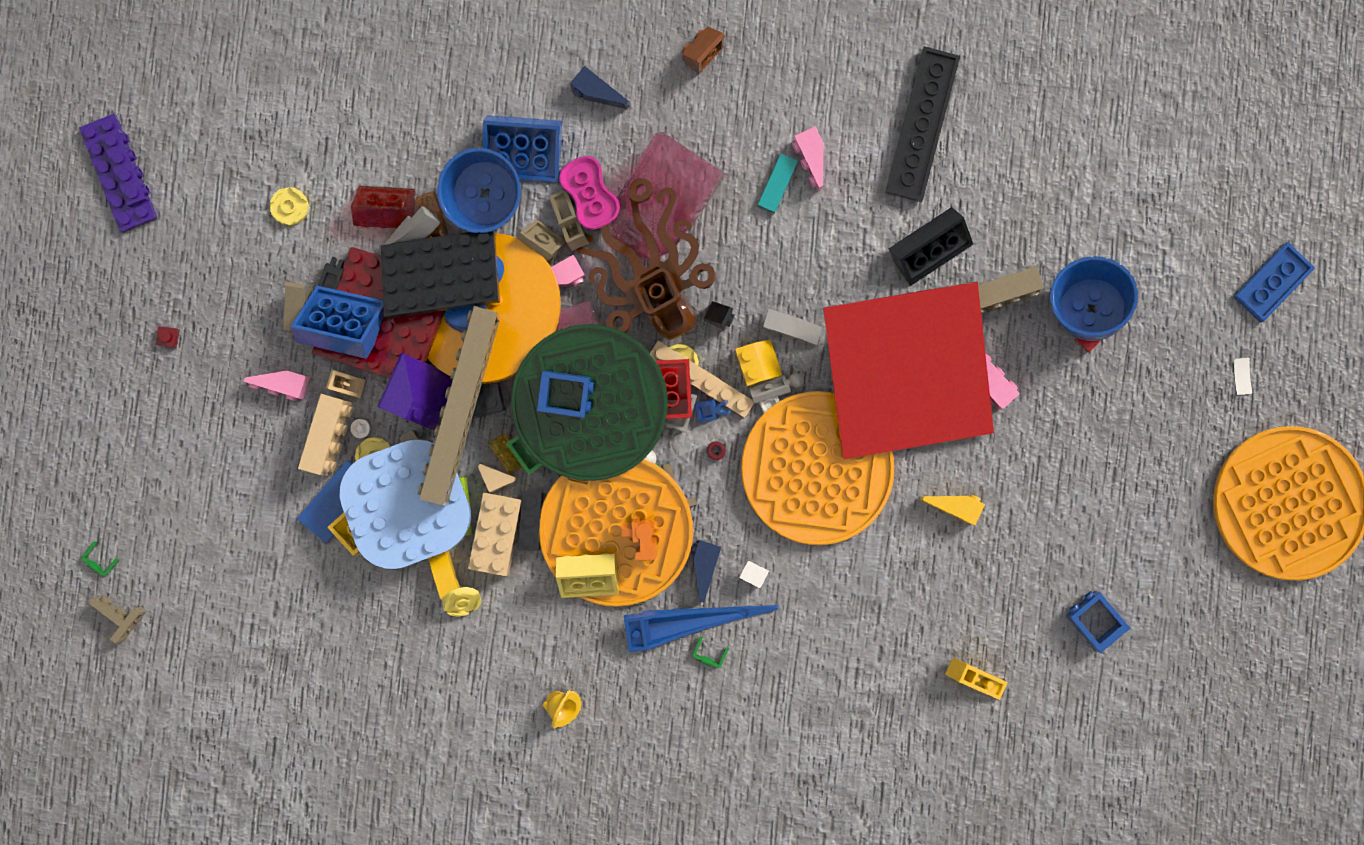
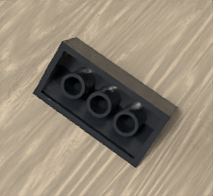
M951 207L888 249L894 263L911 286L974 244L964 217Z

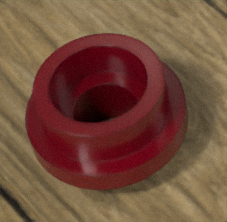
M714 441L708 445L706 452L710 459L720 460L724 457L726 449L721 442ZM715 447L720 450L717 455L712 452V449Z

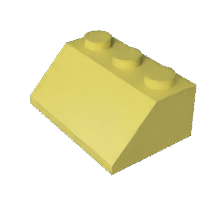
M604 553L602 555L556 558V580L561 598L619 595L615 554Z

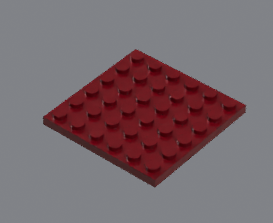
M351 247L336 290L383 300L381 255ZM445 311L386 319L383 316L375 345L367 359L318 347H313L312 354L390 379L401 353L424 363L427 362Z

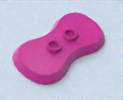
M582 156L570 161L561 169L559 174L560 185L573 197L576 204L577 220L586 229L601 228L617 217L620 209L619 201L605 187L602 180L601 165L595 158Z

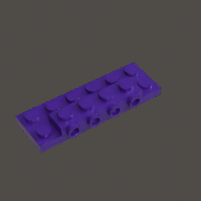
M113 113L79 127L119 231L124 233L158 219L149 198L150 190L143 183V173L136 165V155L128 145L130 143L129 137L123 132L117 115Z

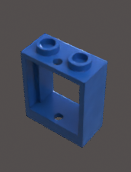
M542 371L537 411L584 418L586 413L590 414L591 402L588 401L589 394L593 393L594 382H591V377ZM551 378L584 383L580 411L548 406Z
M1090 591L1083 597L1084 600L1079 605L1074 604L1069 608V613L1066 617L1096 652L1102 653L1125 634L1130 627L1100 592ZM1099 601L1117 623L1096 640L1080 622L1078 617Z

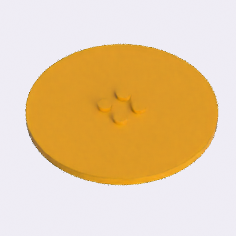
M495 233L497 256L504 264L503 277L499 282L500 303L487 304L486 309L497 312L500 316V321L482 384L499 382L515 376L529 351L542 339L556 331L561 308L559 285L546 259L516 237ZM443 315L428 359L439 370L451 376L453 368H457L458 360H456L458 349L463 347V341H461L463 332L451 328L446 323Z
M822 391L804 392L779 401L756 421L743 448L741 478L751 507L770 529L787 539L799 543L827 545L838 543L857 535L878 517L892 489L894 457L893 452L889 451L843 459L834 393Z
M1298 426L1276 427L1261 431L1240 443L1230 453L1219 471L1213 494V509L1218 530L1230 551L1242 563L1258 573L1283 580H1307L1319 577L1344 563L1363 538V472L1349 451L1324 433Z
M646 459L629 471L604 480L583 481L561 475L549 490L540 513V547L544 559L555 577L557 557L602 555L604 553L615 554L619 595L580 597L599 605L629 606L657 596L678 577L687 562L692 546L693 520L683 491L666 471ZM634 518H640V521L642 519H650L654 522L655 530L653 537H657L658 549L655 560H636L635 552L637 547L640 546V541L633 543V538H622L621 527L623 523H630Z

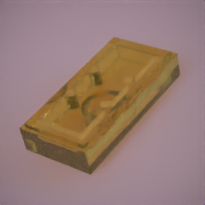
M504 433L491 440L488 444L510 475L522 468V465L506 445L509 439Z

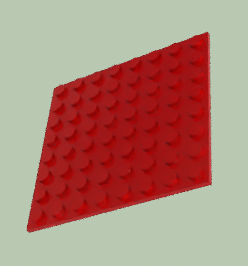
M978 282L823 307L843 459L994 433Z

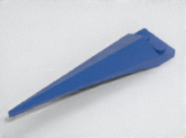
M779 606L643 611V613L624 615L629 652L649 650L711 627L778 610Z

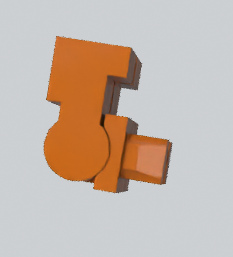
M634 518L630 523H623L621 527L622 538H633V543L640 541V546L637 547L635 552L636 560H655L658 549L657 537H653L655 530L654 522L650 519H642L640 521V518Z

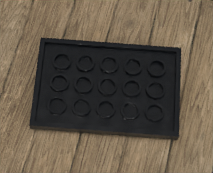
M494 230L485 233L466 232L381 245L383 309L386 319L500 303Z

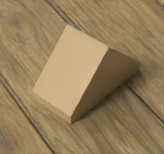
M331 370L326 388L361 398L366 380Z
M483 464L478 466L489 492H494L510 485L518 479Z

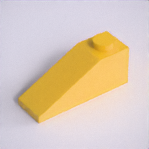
M970 494V497L921 496L920 498L921 501L970 525H976L985 504L980 502L981 498Z
M954 657L945 673L948 677L999 700L1008 683Z

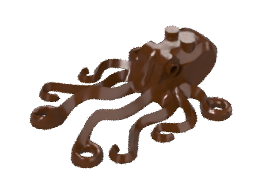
M637 178L630 185L629 198L631 200L635 226L642 233L649 251L650 264L648 268L641 264L632 248L612 237L608 224L597 229L601 230L603 239L613 250L628 258L635 274L632 280L626 281L623 279L620 264L613 254L582 247L576 250L580 254L606 260L611 267L614 283L626 294L624 297H610L606 295L604 287L607 272L602 267H595L589 274V280L591 284H595L594 276L596 273L601 274L596 291L601 302L611 306L635 304L630 312L622 310L613 311L606 320V326L615 328V321L618 318H623V325L618 330L627 333L631 327L632 319L646 312L659 335L665 339L674 340L691 331L696 322L695 312L684 290L692 286H696L699 289L709 288L716 280V273L711 265L701 263L692 269L689 279L682 280L680 278L695 261L699 251V243L692 234L679 231L681 225H685L687 229L691 230L692 225L689 221L681 219L675 223L673 228L674 235L689 242L691 246L688 257L682 265H679L677 246L666 231V223L676 201V192L668 187L660 190L656 197V201L661 203L662 197L665 194L670 195V200L657 228L658 237L667 248L669 256L664 262L660 260L656 241L651 231L642 222L638 207L639 203L646 202L651 198L653 186L649 180ZM642 185L646 186V192L638 195L637 189ZM586 234L588 242H593V236ZM703 271H707L709 274L706 281L698 280L700 273Z

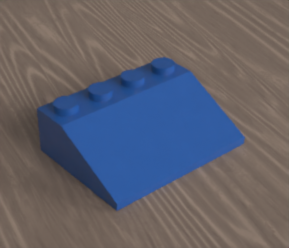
M487 115L484 118L483 148L503 155L515 168L519 180L559 182L562 121Z
M316 285L291 325L295 341L367 359L375 345L384 316L383 300Z

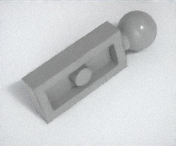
M800 373L791 374L789 379L782 375L748 386L755 404L791 392L790 386L794 388L801 387L804 383V377Z

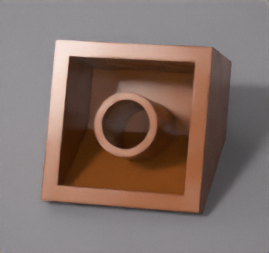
M708 26L704 30L701 29L695 35L693 43H688L682 50V60L698 75L724 48L725 35Z

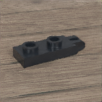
M332 257L330 263L325 264L318 286L336 290L344 271V260L340 259L337 266H335L337 258Z

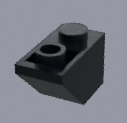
M712 301L705 314L704 321L724 330L726 326L730 327L735 315L732 314L734 308Z

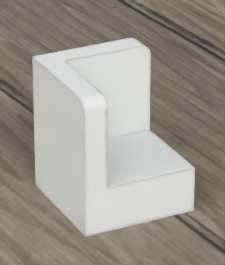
M748 561L739 578L761 588L769 571Z

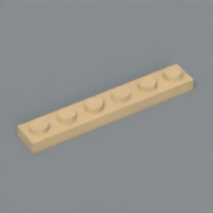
M660 341L656 342L650 352L656 361L687 359ZM689 360L690 384L718 402L728 400V404L724 406L745 418L754 404L753 400Z

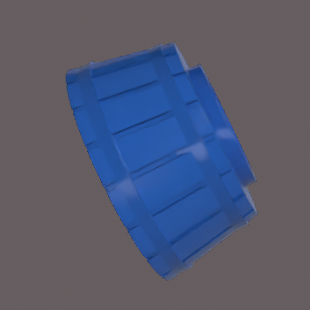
M471 148L453 156L443 167L444 169L440 173L439 184L437 185L438 200L446 217L457 227L474 233L490 232L505 225L516 213L521 199V183L513 165L500 153L486 148ZM482 188L490 190L488 193L490 195L489 198H482L480 196Z
M1100 256L1083 257L1066 265L1057 274L1056 279H1054L1050 292L1052 310L1061 326L1070 335L1086 341L1103 340L1113 336L1131 319L1138 303L1137 285L1130 272L1115 260ZM1089 304L1092 306L1097 305L1096 313L1093 314L1092 311L1087 312Z

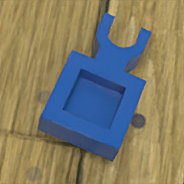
M714 399L697 402L695 409L699 423L717 420L719 418L718 414L728 415L731 411L723 410L722 405L728 404V400L722 401L717 405Z

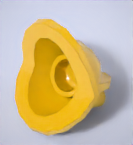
M569 690L566 694L554 691L549 693L546 702L542 706L553 720L551 727L555 729L556 727H563L571 723L580 712L582 703L580 696L574 691Z

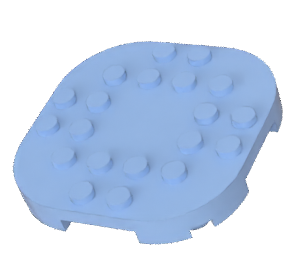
M409 440L372 453L353 463L343 476L340 485V501L359 552L365 559L376 566L399 569L447 552L463 540L470 526V505L458 473L455 477L448 506L419 499L418 489L420 484L424 483L426 477L423 475L424 468L431 460L429 450L432 444L435 445L432 442Z

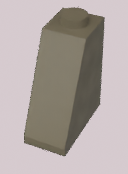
M286 282L283 330L290 332L289 335L293 336L291 325L314 289L304 284Z

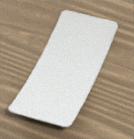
M1249 358L1234 359L1237 394H1252Z

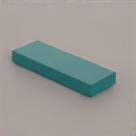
M782 153L780 154L758 203V207L775 214L798 163L797 160Z

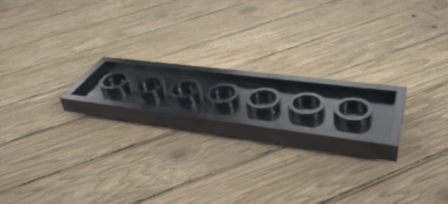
M923 47L885 193L918 202L923 201L960 55Z

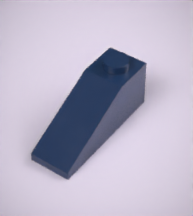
M586 66L581 69L570 83L573 89L572 93L578 98L583 97L587 101L624 109L630 107L629 101Z
M699 540L698 543L694 542L691 554H694L693 559L700 602L704 603L721 546Z

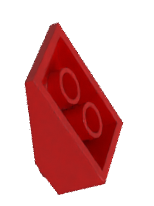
M689 359L656 361L661 369L667 388L668 411L666 420L692 418Z

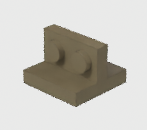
M537 219L521 231L517 237L522 243L542 255L550 266L558 252L566 245L564 237Z

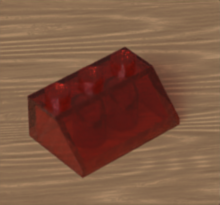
M358 186L351 204L353 226L380 227L383 229L398 228L407 216L411 218L414 216L416 190L410 188Z

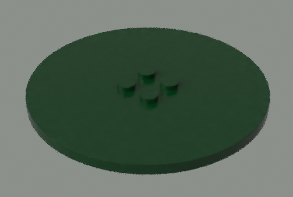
M581 324L563 328L548 335L529 351L518 368L513 382L511 411L516 431L522 443L539 463L567 478L598 481L616 477L629 471L643 461L652 451L665 426L668 411V394L659 365L651 353L639 341L625 332L612 327L597 324ZM542 371L591 377V382H594L593 393L589 394L588 401L591 402L590 414L586 413V416L582 418L537 411ZM551 378L548 406L580 411L584 383Z

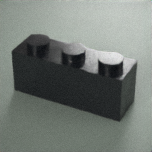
M522 492L519 550H541L539 542L540 513L544 493Z

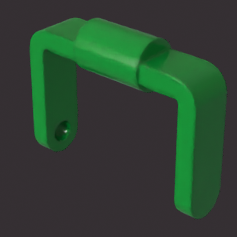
M94 541L83 554L82 561L95 573H99L102 576L109 575L119 562V559H114L107 570L104 571L101 566L87 558L98 544Z
M700 636L693 651V657L709 667L711 665L717 668L721 667L729 648H725L719 663H716L713 659L696 654L703 639Z

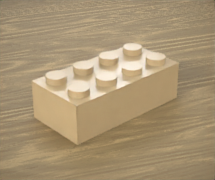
M324 394L320 395L298 469L325 476H330L335 471V458L342 449L340 442L342 436H345L347 432V419L351 417L353 412L352 402Z
M483 493L468 569L502 576L509 575L520 523L522 499Z

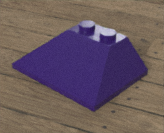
M401 353L377 407L435 431L436 426L441 424L440 411L442 406H446V390L448 387H451L453 379H450L451 376L438 368Z

